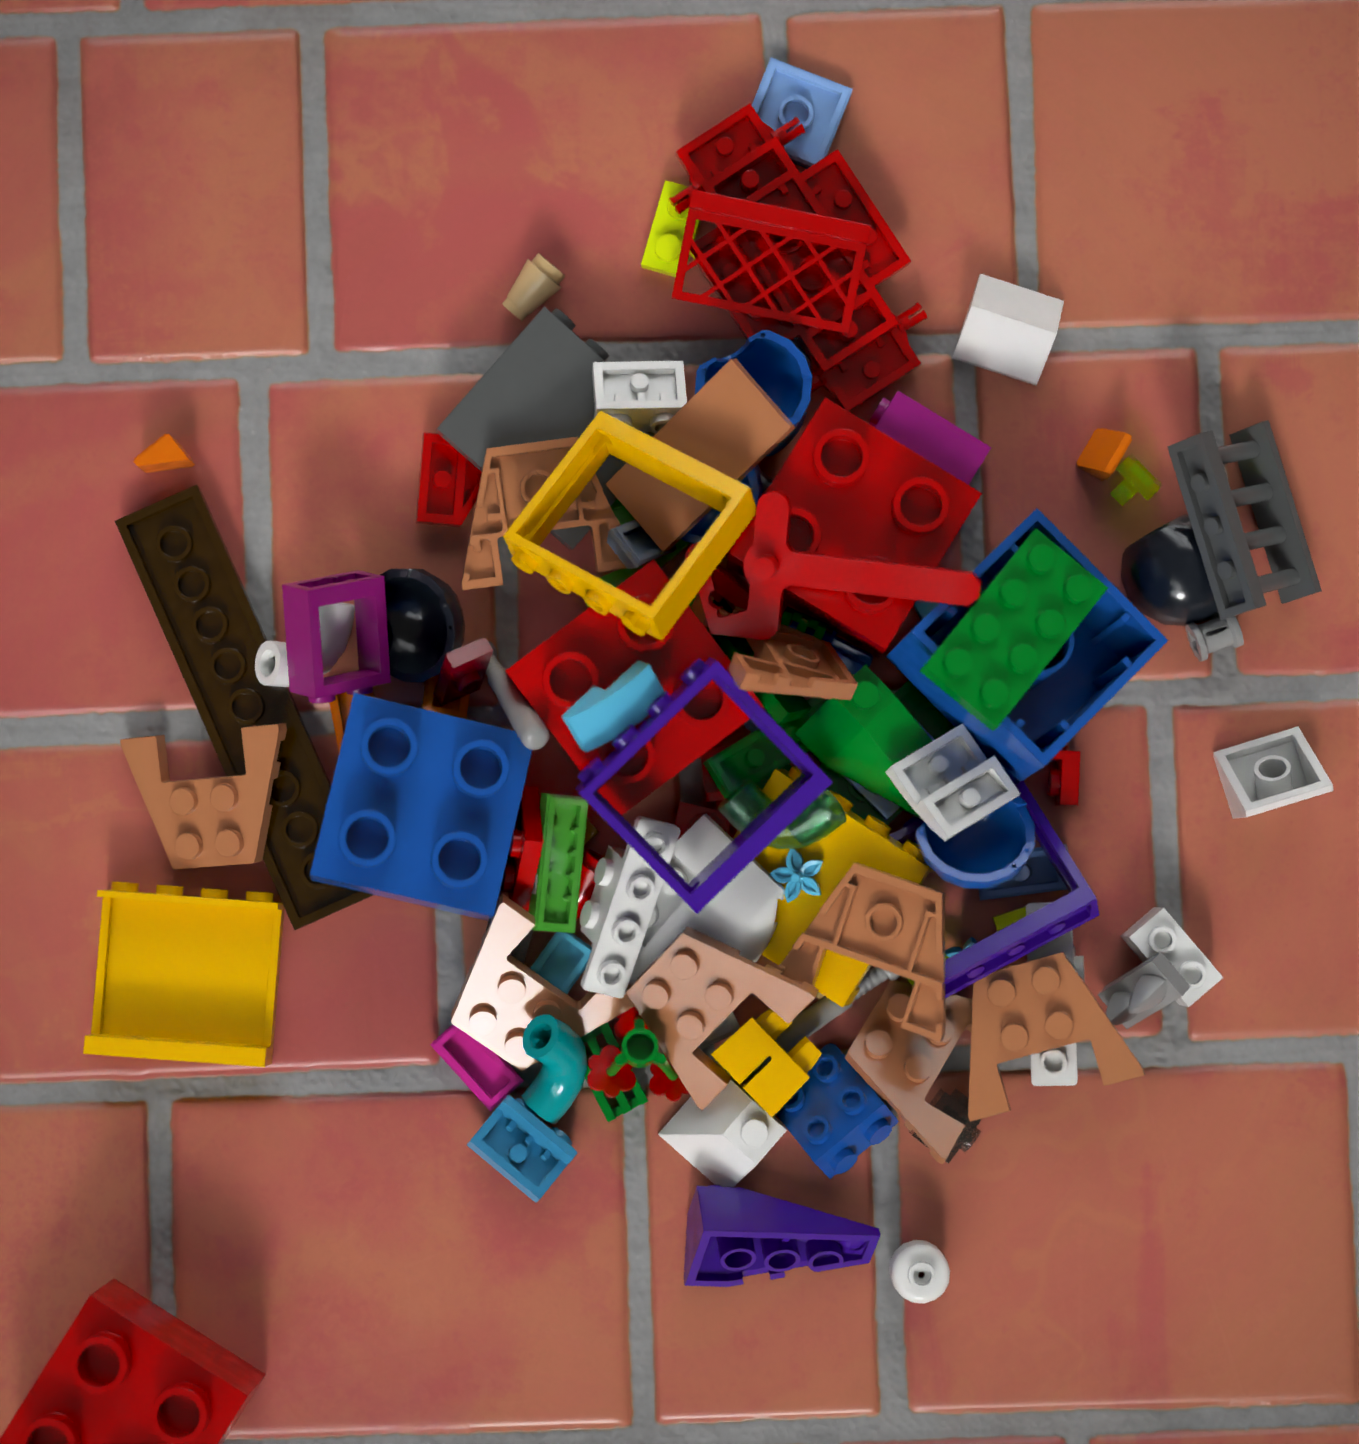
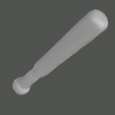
M488 641L493 649L485 673L488 677V684L523 745L531 750L540 749L548 742V730L536 711L505 672L506 669L497 660L496 647Z
M878 967L871 968L860 982L858 987L861 989L853 1002L868 991H871L874 987L880 985L881 982L883 983L887 979L891 981L896 980L900 975ZM823 997L801 1011L792 1020V1024L775 1040L788 1052L804 1036L808 1038L853 1005L851 1003L842 1008L829 998ZM770 1056L767 1057L752 1073L759 1072L772 1058Z

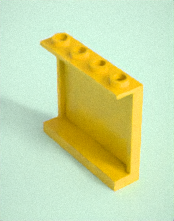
M792 766L790 771L786 769L774 770L733 839L802 774L796 767ZM831 790L827 796L821 793L754 858L768 873L779 867H787L786 857L791 847L801 854L804 863L809 860H824L820 871L812 876L819 884L821 895H809L801 888L798 897L787 903L785 896L782 901L778 899L774 921L777 922V926L762 955L775 964L780 965L792 950L794 943L806 931L820 912V908L854 863L858 862L922 884L927 874L933 872V870L925 863L918 844L907 839L903 845L888 835L892 829L887 824L871 815H868L865 820L850 811L853 803ZM780 883L784 888L787 883ZM827 949L815 987L819 990V993L843 1008L853 1002L861 989L858 986L871 965Z
M111 881V890H97L96 897L103 898L91 1034L84 1037L83 1054L256 1067L271 1065L284 920L283 903L273 902V893L246 891L245 900L229 899V890L201 888V896L183 895V886L156 885V893L138 892L139 883Z

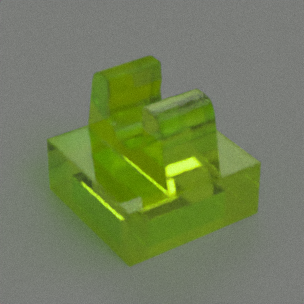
M1131 453L1116 468L1125 479L1111 491L1110 495L1121 506L1137 492L1148 501L1163 484Z

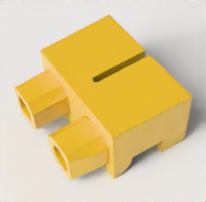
M769 1009L756 1020L751 1017L711 1055L739 1084L767 1057L770 1056L772 1058L743 1086L744 1090L772 1118L810 1078L807 1073L813 1068L822 1052L804 1036L787 1053L775 1039L792 1024V1021L787 1024L772 1009Z

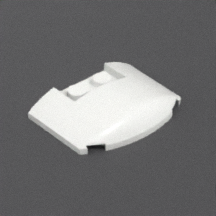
M705 814L677 841L669 864L689 884L734 839L712 818ZM753 859L722 891L696 914L663 881L629 983L632 985L687 926L741 951L740 956L756 963L767 947L777 926V922L774 921L778 899L784 900L785 888Z

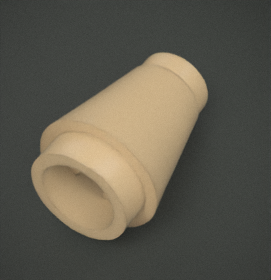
M538 253L532 261L527 259L502 305L523 321L527 315H530L562 288L559 283L564 279L565 275Z

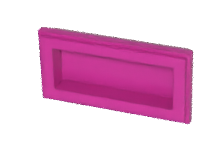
M453 1024L430 1044L490 1112L524 1081L506 1060Z

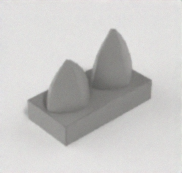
M1159 952L1107 984L1099 992L1098 996L1107 1006L1105 1014L1114 1025L1123 1024L1128 1029L1182 997L1191 986L1164 954Z

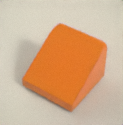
M1104 428L1096 429L1078 458L1076 465L1101 481L1107 480L1115 471L1130 445L1132 436L1120 431Z
M169 433L161 436L138 454L133 461L145 473L188 468L196 465L177 440Z

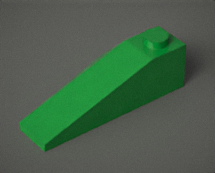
M865 664L853 675L858 685L852 699H827L795 733V736L825 768L862 785L865 790L876 796L878 794L902 807L904 811L922 820L892 783L886 771L890 766L931 743L933 740L900 700Z

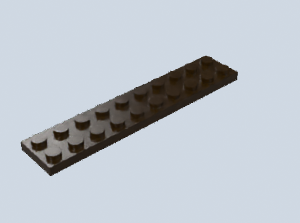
M198 485L192 486L116 520L117 528L226 776L246 774L241 728L286 723V737L280 743L277 761L281 762L278 778L273 780L269 802L273 806L263 860L294 930L303 928L374 896L369 893L312 881L310 878L331 783L289 688L265 686L256 677V654L260 646L268 640Z

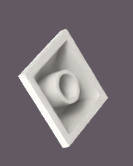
M731 1078L729 1084L703 1110L697 1107L690 1096L658 1135L712 1183L722 1187H734L763 1159L787 1129L775 1116L771 1118Z

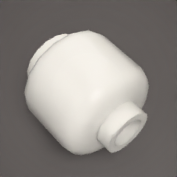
M912 1240L903 1243L895 1250L890 1259L889 1275L894 1288L903 1298L912 1303L925 1304L936 1300L945 1292L950 1280V1268L946 1257L937 1246L924 1240ZM919 1272H924V1276L919 1277Z

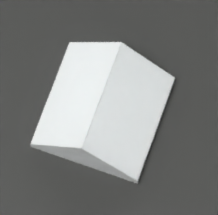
M980 273L952 358L1036 386L1057 335L1064 301Z
M1299 727L1213 752L1214 761L1233 819L1253 816L1333 791L1331 780Z

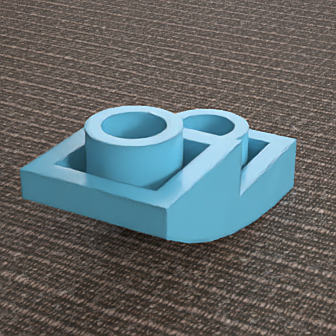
M638 660L608 689L603 690L593 686L561 717L580 749L588 752L615 739L629 725L635 726L649 716L645 711L647 707L665 691L651 666Z

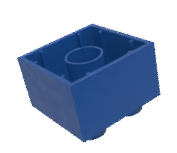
M1038 508L973 570L982 581L981 594L1035 528L1106 585L1108 589L998 728L991 731L920 672V669L974 602L969 606L939 603L886 656L955 728L962 723L964 724L987 759L995 755L1014 785H1017L1043 768L1169 641Z
M354 693L310 872L311 880L488 921L494 917L532 750L523 745L514 730Z

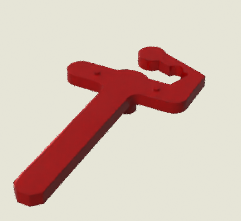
M773 490L765 493L758 500L754 542L744 558V574L750 584L748 608L728 615L720 614L719 610L721 607L714 605L711 599L713 591L718 589L713 572L698 591L711 634L767 640L773 637L780 628L783 594L788 586L969 606L980 597L982 581L973 571L795 551L789 544L791 501L785 493ZM699 542L689 547V549L686 552L685 560L688 558V556L691 554V552L694 550V548L697 546Z

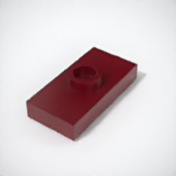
M480 638L446 653L433 693L440 706L480 690L493 653V649L486 638Z

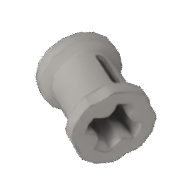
M1235 616L1222 620L1220 617H1217L1199 625L1192 622L1185 626L1191 649L1200 662L1208 659V654L1230 645L1237 648L1244 644L1243 634Z

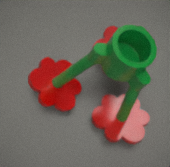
M635 1006L617 1016L618 1020L614 1025L616 1036L623 1040L622 1053L616 1046L608 1045L601 1050L599 1055L591 1056L587 1062L591 1070L587 1075L588 1086L594 1091L603 1090L604 1094L609 1098H614L620 1091L626 1092L635 1086L636 1076L631 1071L633 1067L644 1068L651 1065L650 1071L654 1075L649 1081V1088L654 1095H666L668 1100L676 1102L680 1100L682 1093L689 1094L666 1055L658 1052V1040L655 1034L649 1030Z

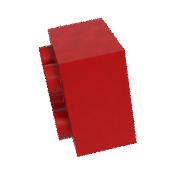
M826 397L767 492L773 490L781 491L791 501L789 544L795 551L937 567L982 495L980 491ZM756 514L728 553L727 566L744 577L743 563L747 551L754 542ZM788 586L783 594L784 602L808 616L829 624L828 629L838 631V635L871 653L877 659L887 649L916 600L801 586Z
M653 559L616 588L651 607L670 580ZM689 605L662 641L647 632L643 636L638 635L626 627L618 616L610 612L603 615L589 607L505 670V672L579 770L582 771L595 758L598 757L603 761L616 749L611 744L613 742L611 740L591 751L585 752L581 750L561 717L593 686L603 690L608 689L635 662L640 660L651 666L663 690L671 695L684 683L680 679L681 674L697 659L705 662L711 657L717 660L729 674L728 668L731 661ZM711 680L597 791L623 815L750 718ZM746 691L762 709L765 708L753 691ZM647 716L644 720H642L641 722H639L638 724H636L634 727L637 728V727H638L642 722H644L649 716Z
M113 1278L88 1297L0 1437V1444H223L266 1374Z

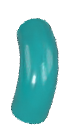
M542 1014L535 1017L528 1024L522 1038L525 1053L542 1063L540 1072L522 1094V1099L544 1120L557 1124L583 1088L588 1060L581 1037L570 1026L551 1015Z

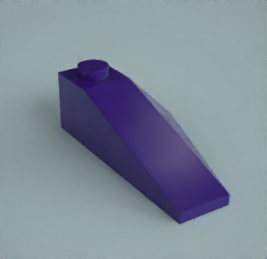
M720 1185L697 1186L687 1213L684 1285L731 1287L743 1285V1277L769 1272L770 1279L772 1280L784 1278V1271L792 1268L809 1266L814 1272L868 1264L881 1236L879 1228L741 1187H722Z

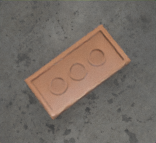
M730 359L653 438L740 482L796 427L737 359ZM628 463L606 483V486L662 552L669 551L712 509V507Z

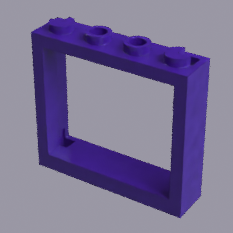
M711 657L705 662L701 659L693 662L680 676L684 683L671 695L666 691L660 694L645 710L650 716L637 728L632 724L626 727L611 743L616 749L603 761L598 757L592 760L577 776L581 783L575 787L578 793L696 914L833 783L745 690L739 689L733 677L719 662ZM713 680L802 774L688 884L597 790L698 692Z
M1024 781L1015 786L1020 792L1019 797L1027 803L1026 808L1035 825V838L1069 893L946 959L945 998L1100 915L1096 896ZM913 817L903 825L902 829L889 836L903 845L907 839L918 844L916 831L924 821Z

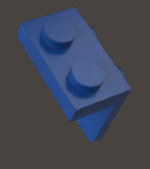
M827 1044L820 1050L822 1052L821 1056L807 1073L810 1078L776 1113L813 1162L829 1179L833 1178L836 1174L848 1171L856 1163L857 1157L871 1145L884 1141L890 1135L892 1127L899 1122L870 1085L848 1063L845 1055L835 1044Z

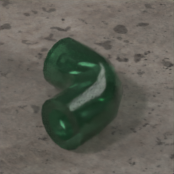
M750 778L732 791L719 804L717 809L733 827L742 832L774 800L767 796L757 783ZM825 789L768 847L777 850L805 848L827 837L843 825L847 818L845 811L838 800Z

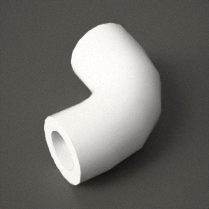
M341 602L319 607L323 675L332 669L346 649L354 620L355 605ZM265 641L258 649L255 658V672L261 684L265 686L289 687L286 642Z

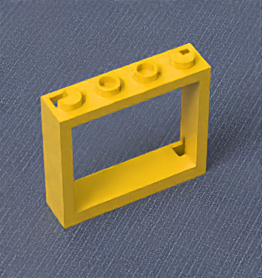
M600 410L503 537L512 554L511 561L522 571L528 574L536 571L545 576L548 582L560 592L569 594L572 591L583 597L584 601L596 612L603 615L610 612L621 618L624 625L634 633L643 636L647 632L662 641L756 514V505L750 487ZM610 454L721 512L651 607L540 547L541 543Z

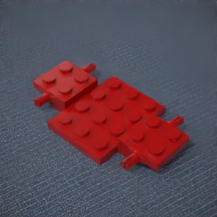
M749 103L676 151L675 156L687 172L690 186L672 198L670 197L669 201L673 207L675 206L677 214L680 215L681 212L689 208L692 189L872 225L848 334L727 310L746 340L762 330H770L791 341L798 338L797 341L808 356L811 364V374L813 377L811 393L823 386L824 389L834 396L840 407L850 412L921 365L920 360L909 345L906 331L924 319L926 320L928 318L926 312L923 310L913 318L908 319L922 309V306L917 302L900 315L895 316L875 288L910 265L911 260L838 149L800 173L784 147L805 133L803 125H799V119L795 116L792 120L774 131L760 119L751 103ZM723 225L729 236L741 229ZM717 227L695 241L702 254L725 240ZM747 230L733 240L747 263L769 249L761 234L756 231ZM767 234L774 245L785 238ZM792 239L777 249L791 272L814 258L804 241ZM812 243L818 254L830 247ZM729 244L706 258L720 281L743 267ZM691 246L690 255L695 260L698 258V255ZM836 248L821 258L836 281L852 271L855 251ZM773 253L750 267L765 290L787 276ZM702 262L697 264L711 287L715 286L716 283ZM817 262L795 276L809 299L831 285ZM744 271L724 285L734 302L746 304L760 294L747 271ZM850 278L839 285L845 296L847 295ZM788 280L768 294L778 311L789 313L804 303L803 298L791 280ZM720 289L715 291L719 299L727 300ZM835 289L812 303L823 320L841 323L845 304ZM764 297L753 304V306L771 309ZM808 306L797 313L798 315L815 318Z

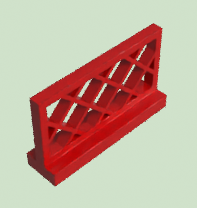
M692 189L671 298L848 334L872 225ZM696 220L715 223L725 240L702 254L693 240ZM723 225L741 229L729 236ZM747 230L759 232L769 246L768 250L749 263L746 262L733 242L734 239ZM767 234L785 238L774 245ZM795 239L804 241L814 258L791 272L777 249L790 240ZM812 243L830 247L818 254ZM729 244L743 267L720 281L706 258ZM692 246L698 258L688 264L690 248ZM836 248L855 251L852 271L836 281L821 258ZM773 253L787 276L765 290L750 267ZM702 262L716 285L701 295L682 291L686 272ZM817 262L831 285L809 299L795 276ZM744 271H747L760 291L759 295L746 304L734 302L724 287L725 284ZM850 278L847 295L845 296L839 285ZM788 280H791L803 298L804 303L789 313L778 311L768 294ZM720 289L727 300L708 296ZM835 289L845 304L841 323L823 320L812 303ZM764 297L771 309L753 306V304ZM808 306L815 318L798 315L797 313Z

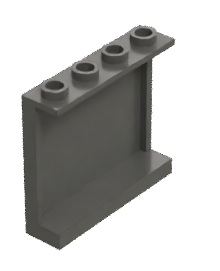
M544 306L438 426L436 432L481 472L487 448L578 437L579 439L594 419L593 362H606L609 355L592 339L589 338L584 342L572 332L576 325L562 311L555 308L551 313ZM643 432L651 437L655 435L653 432ZM611 454L595 473L610 506L617 500V497L606 486V483L626 464V462ZM581 526L551 530L550 533L571 550L588 533L590 527Z

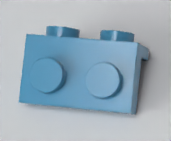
M507 1095L468 1142L467 1146L537 1203L578 1152L571 1146L573 1144L571 1139L563 1131L556 1127L549 1128L537 1118L538 1114L523 1099H514L512 1096Z

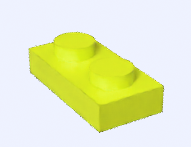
M665 180L641 262V268L676 277L689 208L678 215L675 211V206L671 205L669 198H672L688 186ZM696 220L693 233L694 242L701 220Z

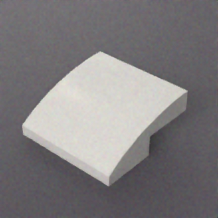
M963 723L890 766L886 771L892 783L913 810L944 841L1020 795V792L995 755L987 759Z

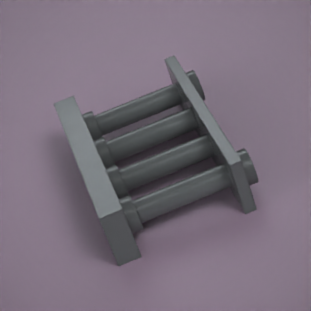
M1269 420L1230 434L1232 442L1230 445L1218 447L1213 431H1208L1167 446L1221 620L1267 606L1264 593L1278 590L1281 603L1284 604L1322 591ZM1238 461L1245 487L1231 490L1223 464ZM1251 504L1259 530L1244 533L1236 507ZM1264 547L1272 573L1258 576L1250 550Z

